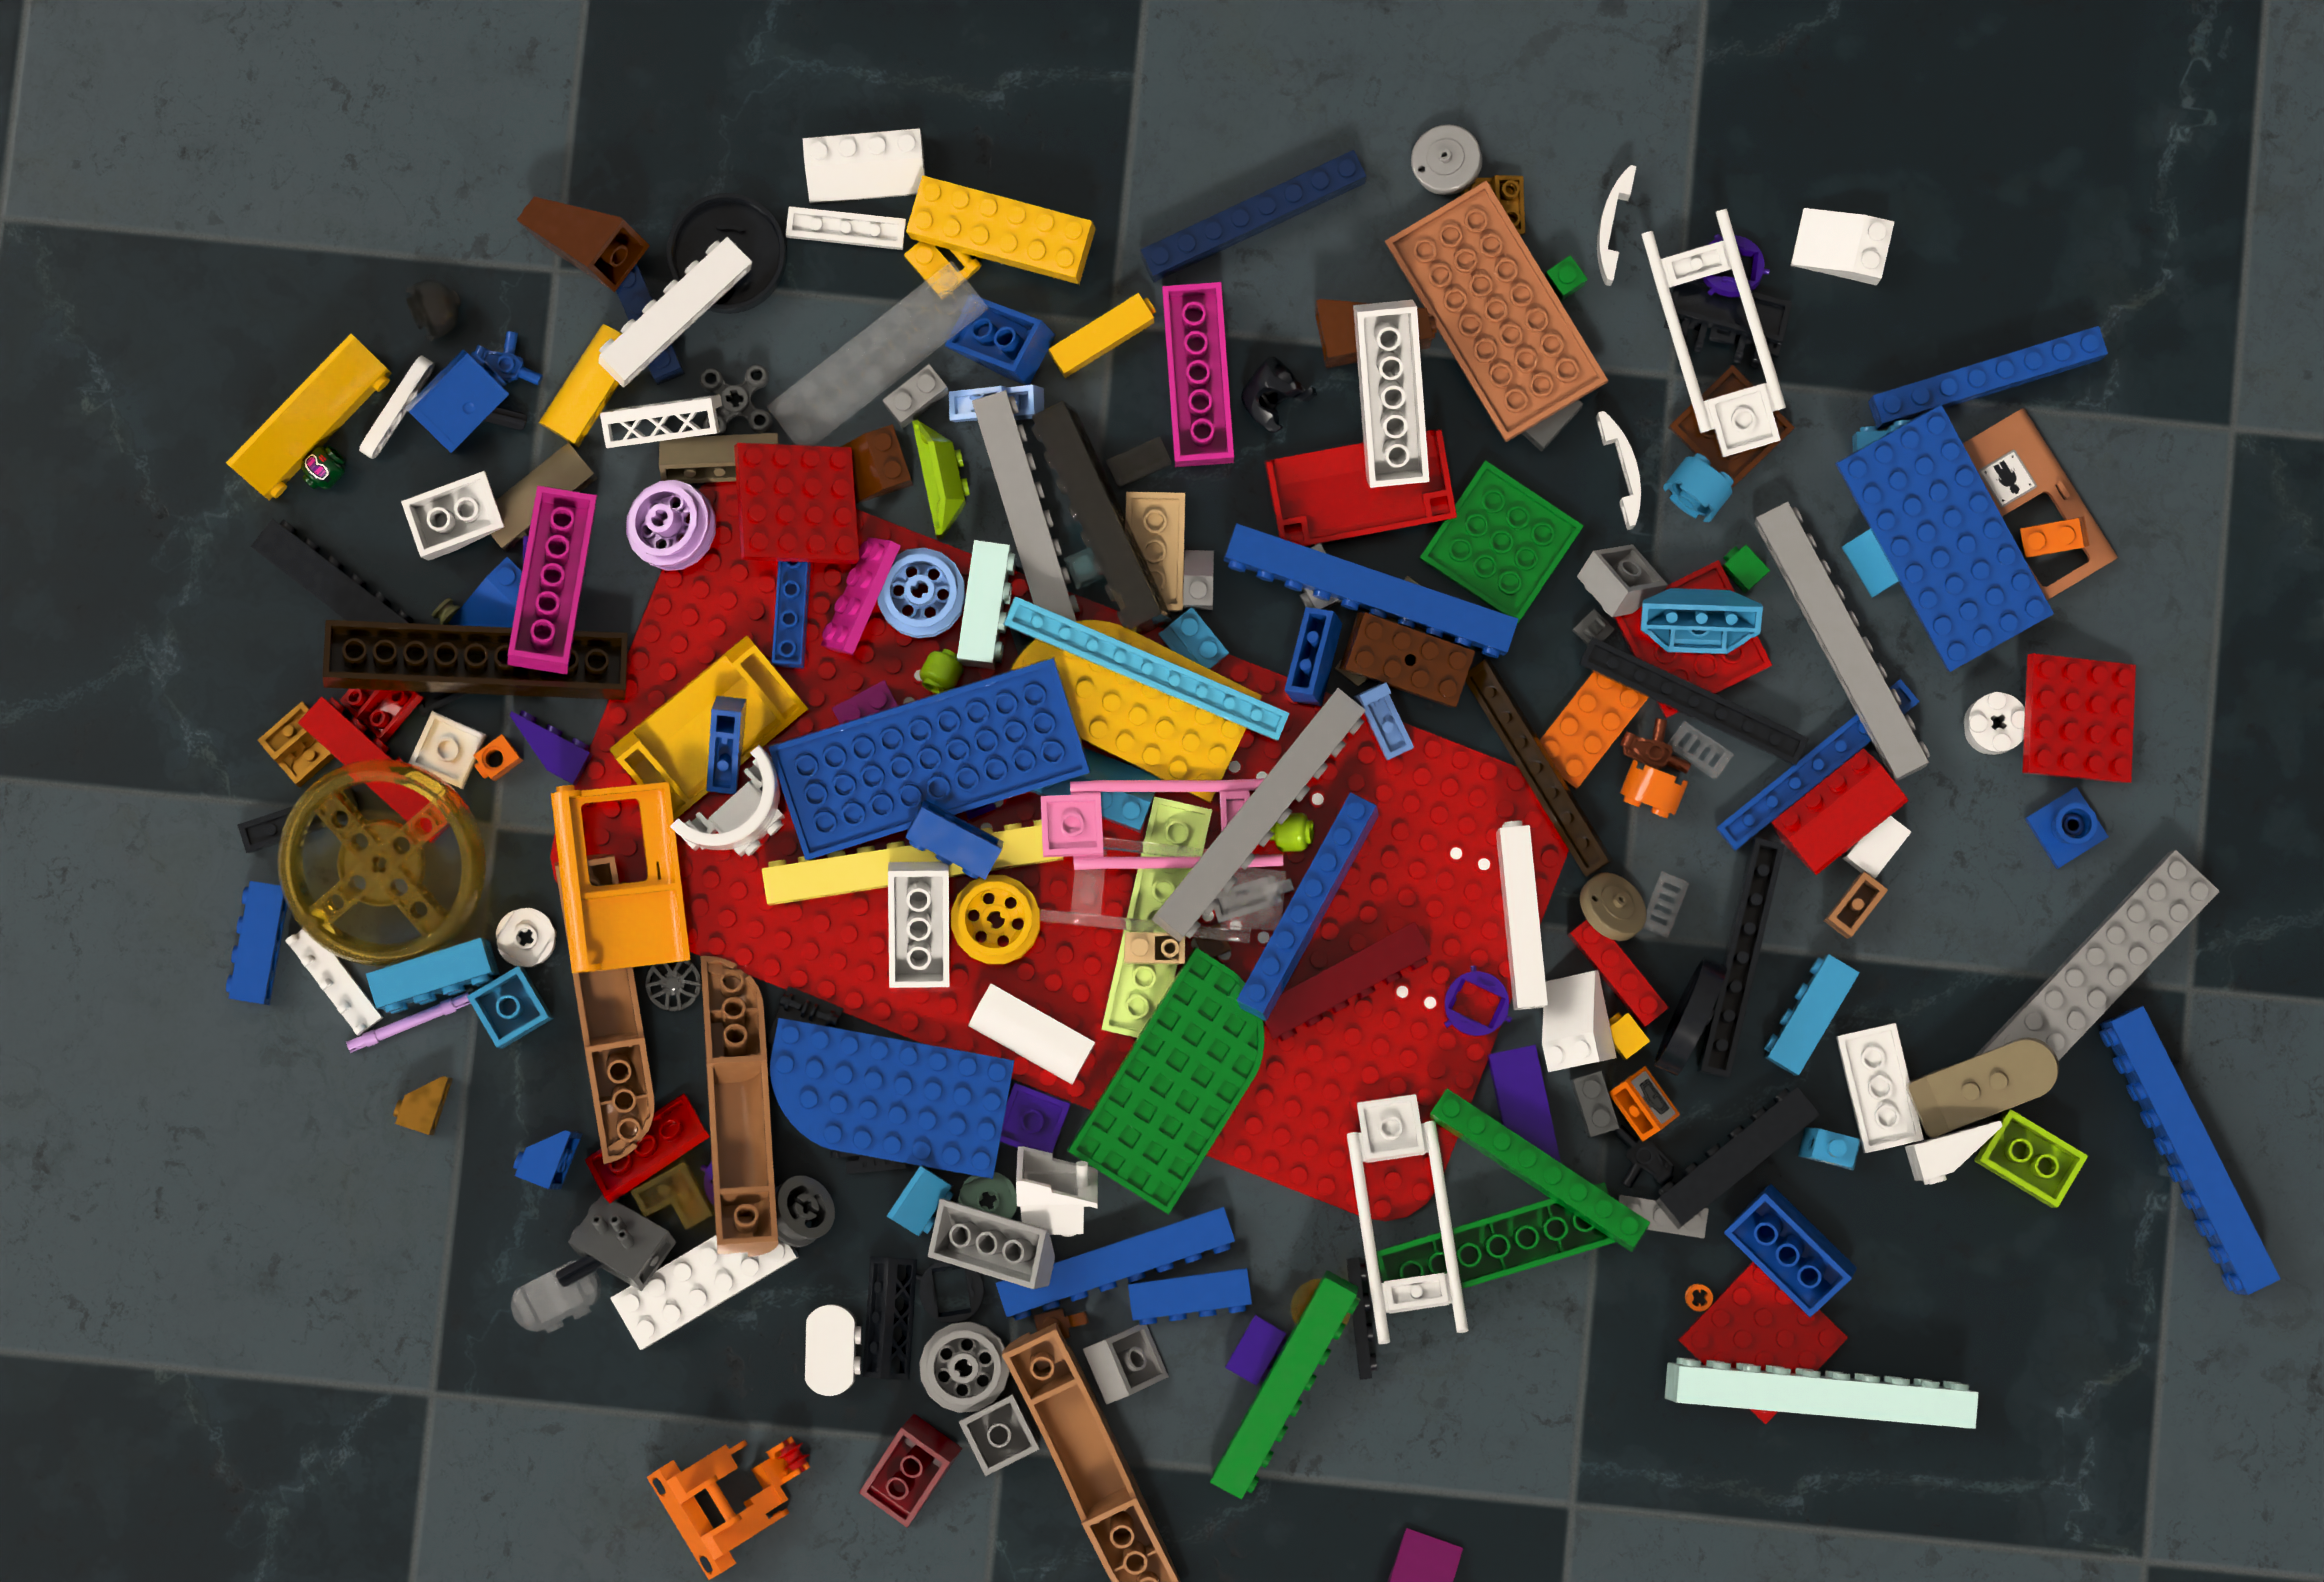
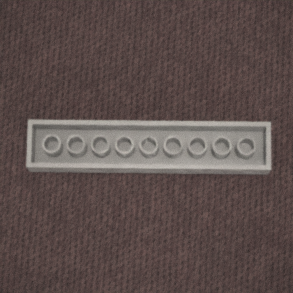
M2177 850L2168 852L1975 1056L2001 1047L2011 1041L2029 1037L2039 1039L2048 1044L2055 1052L2059 1061L2219 893V890Z

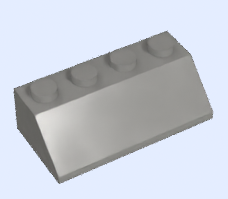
M944 1198L939 1200L928 1257L1031 1289L1049 1286L1055 1260L1049 1230Z

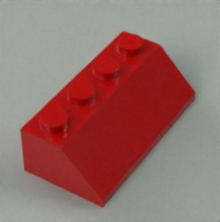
M1863 748L1771 823L1781 842L1817 875L1909 800L1883 766Z

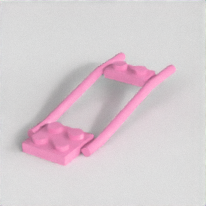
M1265 778L1238 780L1070 781L1071 795L1041 796L1043 857L1073 856L1074 870L1193 868L1201 857H1103L1101 792H1219L1222 832L1249 799V791H1255ZM1283 854L1255 855V859L1248 867L1283 866Z

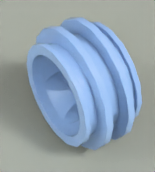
M928 548L907 549L896 556L877 602L887 623L899 633L917 639L935 637L950 629L961 616L966 599L965 583L956 564L942 552ZM916 568L917 575L909 578L906 572ZM932 569L940 573L936 580L928 577V573ZM920 584L926 585L928 593H923L922 598L912 595L913 589H918ZM897 585L904 587V593L901 596H896L893 593L894 587ZM941 589L949 592V596L945 600H940L937 596ZM907 605L912 606L914 609L913 614L910 616H905L902 613V609ZM929 607L936 610L935 616L927 618L924 614L925 610Z

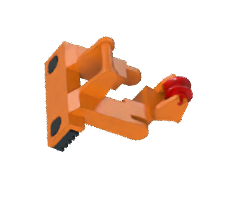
M791 1436L766 1452L769 1459L751 1469L763 1490L743 1502L746 1509L737 1515L718 1486L717 1481L739 1468L731 1455L747 1446L746 1440L730 1449L725 1444L682 1472L676 1462L672 1460L647 1476L648 1481L708 1580L736 1564L729 1552L730 1550L790 1513L785 1508L774 1513L771 1518H768L766 1513L788 1500L780 1486L810 1468L805 1459L810 1454H802L800 1451L803 1442L797 1445ZM705 1488L725 1519V1522L716 1528H713L694 1495Z

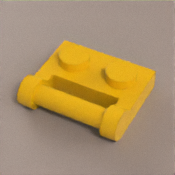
M919 241L904 254V257L942 301L982 267V264L976 258L973 259L968 254L950 250L964 266L963 270L958 273L935 245Z

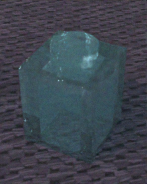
M1091 547L1064 558L1065 565L1076 590L1104 578Z

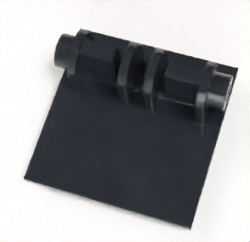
M788 986L786 993L781 998L780 1008L766 1042L774 1044L778 1018L836 1028L844 1008Z

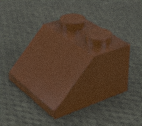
M893 424L864 433L841 446L852 448L854 491L857 504L913 486Z

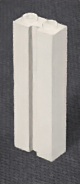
M1522 821L1504 822L1502 828L1498 829L1496 839L1513 1010L1543 1008L1548 1005L1530 825L1523 826Z

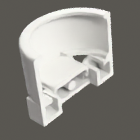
M760 745L750 752L755 758L753 761L754 765L750 769L746 768L744 770L751 781L738 790L708 820L702 813L698 812L692 822L688 820L686 823H683L678 818L670 826L693 850L696 851L699 847L702 850L734 849L741 857L745 853L750 856L762 845L759 841L767 833L772 836L784 825L781 820L785 816L778 809L780 782L771 756Z

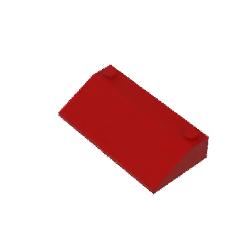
M1433 429L1426 431L1429 482L1370 488L1366 480L1364 442L1264 461L1279 538L1307 546L1457 518L1442 430Z

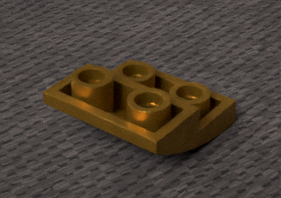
M1495 175L1492 178H1477L1471 186L1461 192V195L1487 181L1520 235L1525 234L1523 176Z

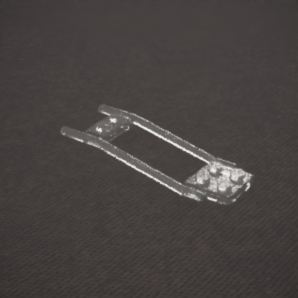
M1103 837V857H1107V850L1170 857H1202L1207 851L1205 848ZM1247 867L1246 870L1239 868L1234 874L1238 880L1227 893L1224 891L1221 928L1200 926L1192 937L1249 943L1251 929L1274 931L1282 918L1286 871L1257 869V867ZM1106 869L1075 870L1071 912L1041 909L1040 921L1150 933H1167L1154 921L1101 915Z

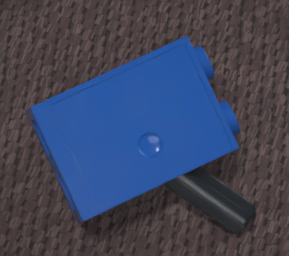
M462 350L405 407L450 453L482 421L520 431L525 428L527 422L526 414L497 407L509 395L504 389L507 383L496 372L490 375L483 368L486 362L474 351L469 355L465 350Z

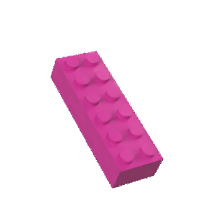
M1221 282L1162 286L1175 467L1234 463Z
M537 486L508 650V665L568 674L597 495Z

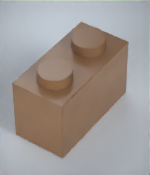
M1864 871L1857 876L1823 921L1848 939L1855 934L1888 889Z

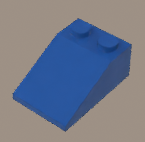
M972 294L945 346L1006 378L1024 385H1030L1056 335L1042 320Z
M506 557L482 581L448 623L460 626L512 628L522 571Z

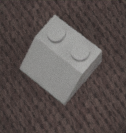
M1633 544L1593 551L1577 575L1578 579L1584 584L1585 589L1602 605L1603 610L1611 617L1634 613L1642 607L1643 600L1661 593L1668 586Z
M1138 1324L1083 1348L1106 1405L1130 1396L1169 1377L1147 1325Z

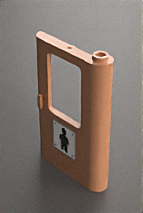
M2025 408L2018 410L1963 443L2002 517L2041 493H2047L2064 520L2085 517L2090 545L2082 549L2087 555V563L2047 587L2042 586L2033 573L2047 601L2118 558Z

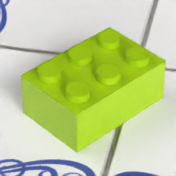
M2011 1109L2004 1110L1997 1120L2001 1121L2002 1127L1983 1144L1974 1161L2049 1207L2058 1208L2088 1155Z

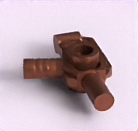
M1655 719L1652 740L1640 738L1626 731L1620 743L1623 746V754L1655 769H1661L1668 765L1685 774L1688 773L1692 763L1673 755L1672 746L1664 742L1667 720Z

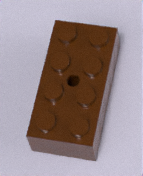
M1358 612L1339 669L1379 683L1387 682L1390 687L1447 707L1456 708L1475 651L1372 614ZM1408 654L1412 656L1410 666L1405 663V657Z

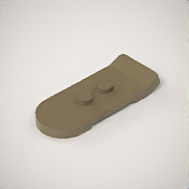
M2020 1038L1996 1049L1910 1081L1906 1085V1090L1925 1133L1931 1138H1936L1949 1131L2045 1095L2051 1090L2058 1078L2059 1062L2053 1049L2045 1042L2036 1038Z

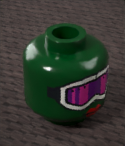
M329 445L326 448L318 446L301 463L302 471L305 474L302 478L313 489L317 487L330 489L345 474L344 463L346 460L333 447Z

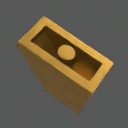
M442 1076L404 1095L403 1100H398L393 1116L397 1117L395 1124L427 1135H434L453 1078Z

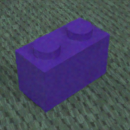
M1254 1315L1225 1368L1256 1386L1259 1381L1264 1382L1272 1368L1269 1363L1275 1354L1277 1356L1280 1354L1287 1341L1284 1339L1286 1332Z

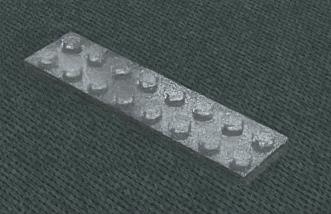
M951 261L766 407L796 445L814 446L989 308Z

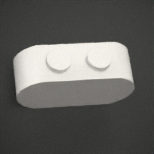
M829 1304L815 1309L806 1319L805 1381L813 1391L825 1396H834L846 1391L855 1382V1375L861 1374V1356H856V1344H861L862 1326H857V1319L854 1314L841 1305Z

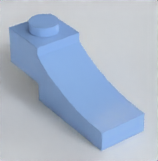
M1036 385L949 391V419L952 422L977 421L972 400L1005 390L1008 397L1014 396L1019 411V413L1013 414L1016 420L1044 417V388Z

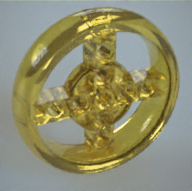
M370 759L349 763L332 770L314 782L301 795L289 813L282 829L277 855L278 876L283 897L294 919L303 931L322 948L342 959L376 967H389L439 951L451 943L465 928L474 914L482 895L486 875V853L481 830L476 818L463 798L448 783L432 772L417 765L389 759ZM386 782L409 788L424 796L430 803L404 825L389 819H372L367 821L342 791L363 783ZM339 810L347 814V825H342L338 822L336 815ZM317 814L342 844L337 860L338 873L341 880L315 902L304 874L303 851L307 832ZM422 817L428 818L431 821V832H426L421 828L420 820ZM450 824L460 850L461 879L456 898L447 912L422 884L426 871V855L423 846ZM358 833L364 834L367 837L368 846L366 848L358 845L356 841ZM399 837L408 839L410 842L409 851H404L398 846ZM384 857L387 862L385 867L380 868L377 864ZM355 875L364 878L366 881L365 889L356 887L354 884ZM397 879H403L407 883L408 889L406 893H402L396 888L395 883ZM334 894L342 897L344 901L343 908H337L332 903ZM359 901L375 907L397 906L422 935L400 943H376L352 936L334 923ZM417 901L423 902L427 906L428 911L426 915H420L416 911L415 905Z

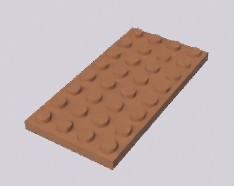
M1487 181L1385 240L1386 246L1423 307L1427 308L1428 315L1434 316L1438 332L1505 442H1508L1608 382L1604 372Z

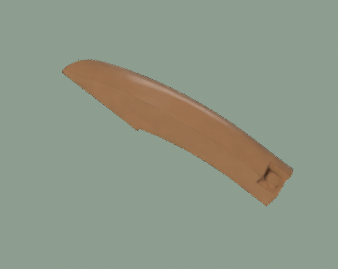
M613 854L587 856L591 885L619 884L615 856ZM555 862V870L568 943L559 862ZM633 967L573 973L604 1164L619 1160L632 1152L638 1146L636 1142L639 1140L641 1142L642 1138L649 1131L654 1116V1094Z

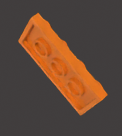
M1595 672L1590 675L1539 740L1568 785L1577 790L1649 697Z

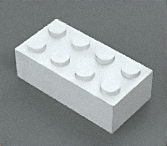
M888 862L889 988L949 987V865L943 862Z

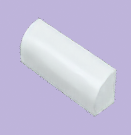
M993 984L989 985L968 1025L1072 1085L1096 1044L1089 1038Z

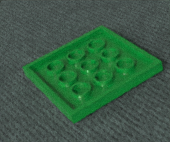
M1485 460L1455 504L1457 518L1447 519L1443 522L1419 559L1496 611L1518 618V625L1584 525Z

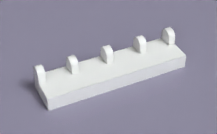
M308 924L297 934H293L285 940L299 957L304 967L308 969L318 982L320 988L337 1007L339 1013L343 1015L353 1028L356 1035L361 1036L384 1018L313 924Z

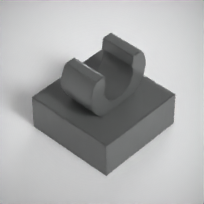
M1593 609L1572 631L1588 646L1592 637L1603 642L1615 629Z

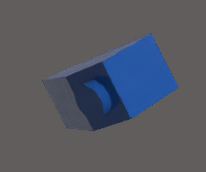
M717 696L711 709L706 791L735 794L737 792L747 699Z

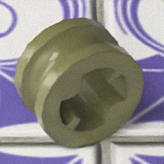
M450 597L444 600L432 613L434 619H440V625H447L461 608L459 605L454 606V600Z

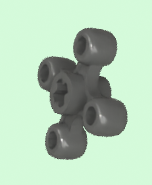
M759 364L750 366L746 371L745 379L739 385L727 384L721 372L715 368L705 369L701 373L700 384L703 389L717 395L720 394L722 406L716 411L718 422H720V432L708 434L709 436H722L727 430L728 422L737 416L747 419L750 428L757 434L770 431L773 424L771 415L765 410L755 408L751 401L753 393L765 387L769 382V373L764 366ZM761 373L762 378L760 380H753V375ZM711 376H715V383L708 384V378ZM739 395L740 399L743 400V402H739L738 407H734L729 402V400H734L733 396ZM708 416L703 421V428L710 427ZM759 418H765L766 421L763 425H756V421Z

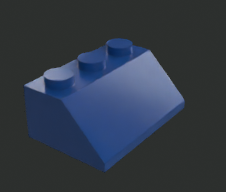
M565 1130L526 1147L524 1153L521 1151L518 1153L513 1168L517 1169L515 1176L547 1189H561L583 1133Z

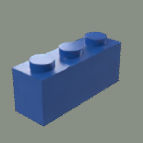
M1310 607L1305 608L1285 686V692L1293 702L1322 706L1343 624L1334 611Z
M926 800L921 804L905 837L910 840V845L921 851L927 849L935 853L936 858L948 865L954 863L962 867V871L966 875L978 879V877L987 878L1004 841Z

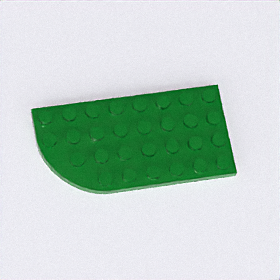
M1197 947L1193 948L1185 964H1183L1067 1149L1068 1152L1077 1158L1086 1161L1093 1168L1168 1215L1255 1078L1261 1065L1264 1051L1263 1020L1239 1007L1237 998L1245 982L1238 974Z

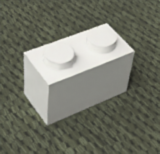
M1890 815L1848 849L1843 859L1860 873L1865 871L1875 879L1910 835L1911 831Z

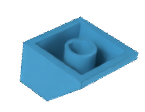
M1871 529L1841 547L1871 598L1899 582Z
M920 1166L887 1217L917 1236H920L922 1232L928 1234L935 1223L936 1218L933 1216L938 1209L939 1200L944 1198L951 1201L954 1194L950 1192L953 1185L926 1167Z

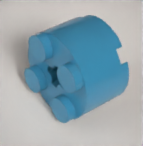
M1696 453L1694 457L1688 456L1684 458L1666 481L1663 489L1666 492L1669 488L1672 492V495L1669 497L1670 500L1682 511L1695 519L1698 515H1702L1705 517L1703 522H1710L1732 495L1731 486L1734 481L1725 472H1718L1711 467L1710 461L1705 456Z

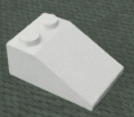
M1804 208L1791 266L1877 285L1882 279L1894 221L1862 214Z
M485 471L401 501L420 557L428 561L454 552L505 527Z
M1595 970L1546 981L1548 1005L1543 1007L1542 1046L1548 1072L1617 1058L1599 971Z
M2001 1121L1987 1122L1905 1146L1914 1180L1924 1181V1185L1947 1180L1945 1174L1954 1172L2002 1127Z

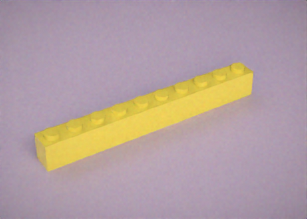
M1041 819L1033 821L1034 826L1022 828V823L1005 825V831L993 832L992 828L981 829L1004 841L1003 848L990 871L1064 860V858L1043 857ZM904 841L886 844L887 849L875 851L874 846L857 848V854L845 855V851H835L827 854L828 858L816 860V858L805 860L804 856L798 857V863L787 865L786 860L768 862L769 867L762 868L766 901L768 905H776L888 887V862L941 861L936 858L935 853L927 849L921 851L912 845L904 846ZM954 863L949 865V878L966 874L962 871V867Z

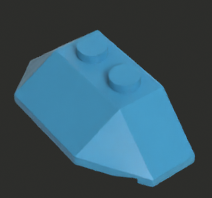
M1670 588L1643 600L1640 628L1667 652L1728 654L1743 645L1750 638L1760 634L1763 605L1731 590Z

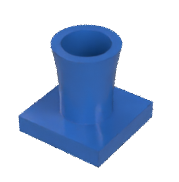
M2077 787L2024 818L2056 869L2109 837L2098 821L2095 812L2089 807ZM2069 820L2074 825V831H2071L2067 826Z

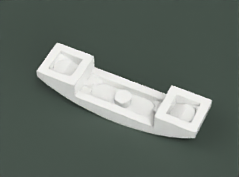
M1630 165L1623 172L1612 188L1599 223L1597 257L1604 284L1611 286L1614 280L1619 255L1618 251L1608 250L1617 200L1628 201L1631 195L1636 166Z
M1602 411L1597 414L1596 421L1603 446L1612 443L1616 445L1630 495L1621 498L1619 503L1626 528L1630 530L1636 525L1640 510L1641 483L1639 470L1632 448L1624 433L1606 412Z

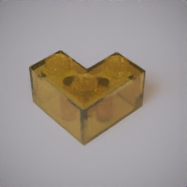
M687 1162L673 1167L631 1191L645 1218H649L672 1205L685 1230L691 1229L715 1215Z

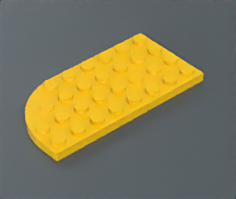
M1099 620L1075 621L1260 700L1262 695L1126 627ZM1038 639L1033 640L1020 653L1009 670L1018 669L1054 657L1080 739L1162 780H1222L1246 730L1245 727ZM1188 792L1208 803H1211L1215 792Z

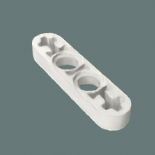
M423 355L416 359L364 438L359 449L361 453L371 459L378 456L406 414L407 410L405 407L419 394L433 372L434 362Z

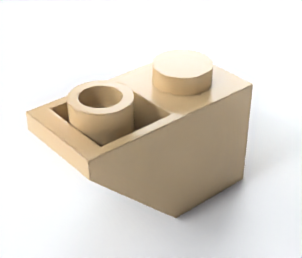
M1125 932L1124 964H1185V936L1179 942L1169 933Z

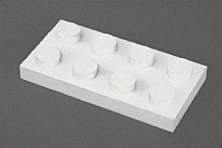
M1896 1023L1836 1036L1863 1152L1869 1153L1924 1140L1917 1112L1906 1090V1085L1910 1080Z

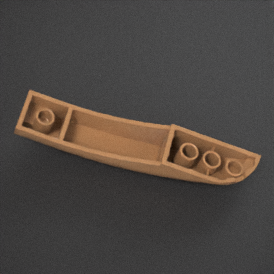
M700 956L717 1254L748 1252V1257L759 1256L771 1252L778 1246L763 998L758 985L751 975L748 976L741 969H737V964L719 957Z
M1057 1323L1033 1334L1028 1332L1011 1342L1003 1350L1002 1357L1045 1440L1078 1512L1081 1523L1112 1582H1181L1114 1433Z

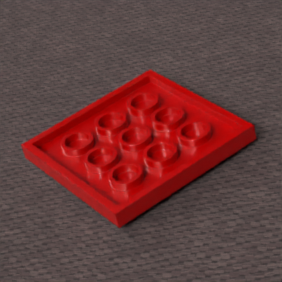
M737 443L734 446L741 560L856 564L859 561L851 447Z
M1719 560L1669 584L1665 589H1711L1735 592ZM1642 607L1632 614L1614 617L1634 657L1714 694L1772 666L1758 636L1750 638L1743 645L1728 654L1667 652L1641 630ZM1657 702L1665 719L1679 712Z
M2036 653L2027 654L2022 773L2131 783L2136 665Z
M1752 1261L1712 1305L1683 1333L1678 1341L1694 1357L1701 1361L1703 1365H1706L1707 1360L1731 1363V1368H1736V1363H1748L1761 1366L1762 1371H1766V1365L1789 1368L1791 1373H1795L1796 1368L1817 1371L1848 1337L1820 1310L1809 1317ZM1749 1409L1764 1424H1767L1778 1412Z

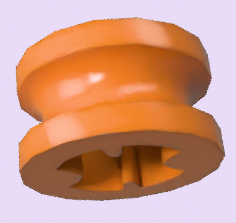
M1697 1283L1688 1287L1685 1293V1301L1694 1311H1705L1712 1305L1713 1294L1704 1284ZM1702 1289L1706 1292L1704 1295L1706 1302L1703 1305L1697 1302L1696 1306L1692 1303L1694 1300L1692 1293L1695 1290L1701 1293Z

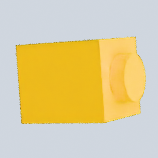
M1618 1012L1609 1019L1614 1047L1623 1060L1628 1059L1650 1042L1629 1013L1621 1016Z

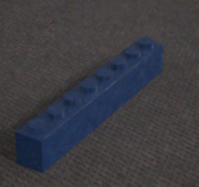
M1352 150L1140 249L1141 258L1154 283L1365 184L1366 174L1355 151Z

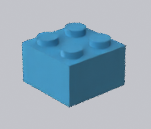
M521 966L515 967L467 996L495 1046L500 1049L505 1048L554 1019L526 970Z

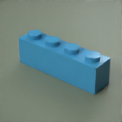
M1830 954L1825 955L1823 959L1820 957L1816 959L1809 971L1813 974L1808 985L1803 982L1794 996L1798 1000L1793 1010L1788 1008L1779 1022L1783 1027L1777 1036L1775 1034L1771 1035L1764 1047L1768 1051L1764 1058L1794 1076H1798L1860 973Z

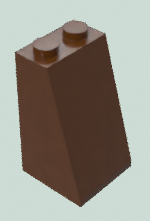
M535 196L517 218V221L545 247L614 293L650 246L624 219L618 216Z
M1328 299L1316 300L1314 312L1326 368L1357 362L1353 305L1372 303ZM1417 307L1420 350L1430 348L1432 339H1435L1437 329L1434 316H1428L1427 308Z

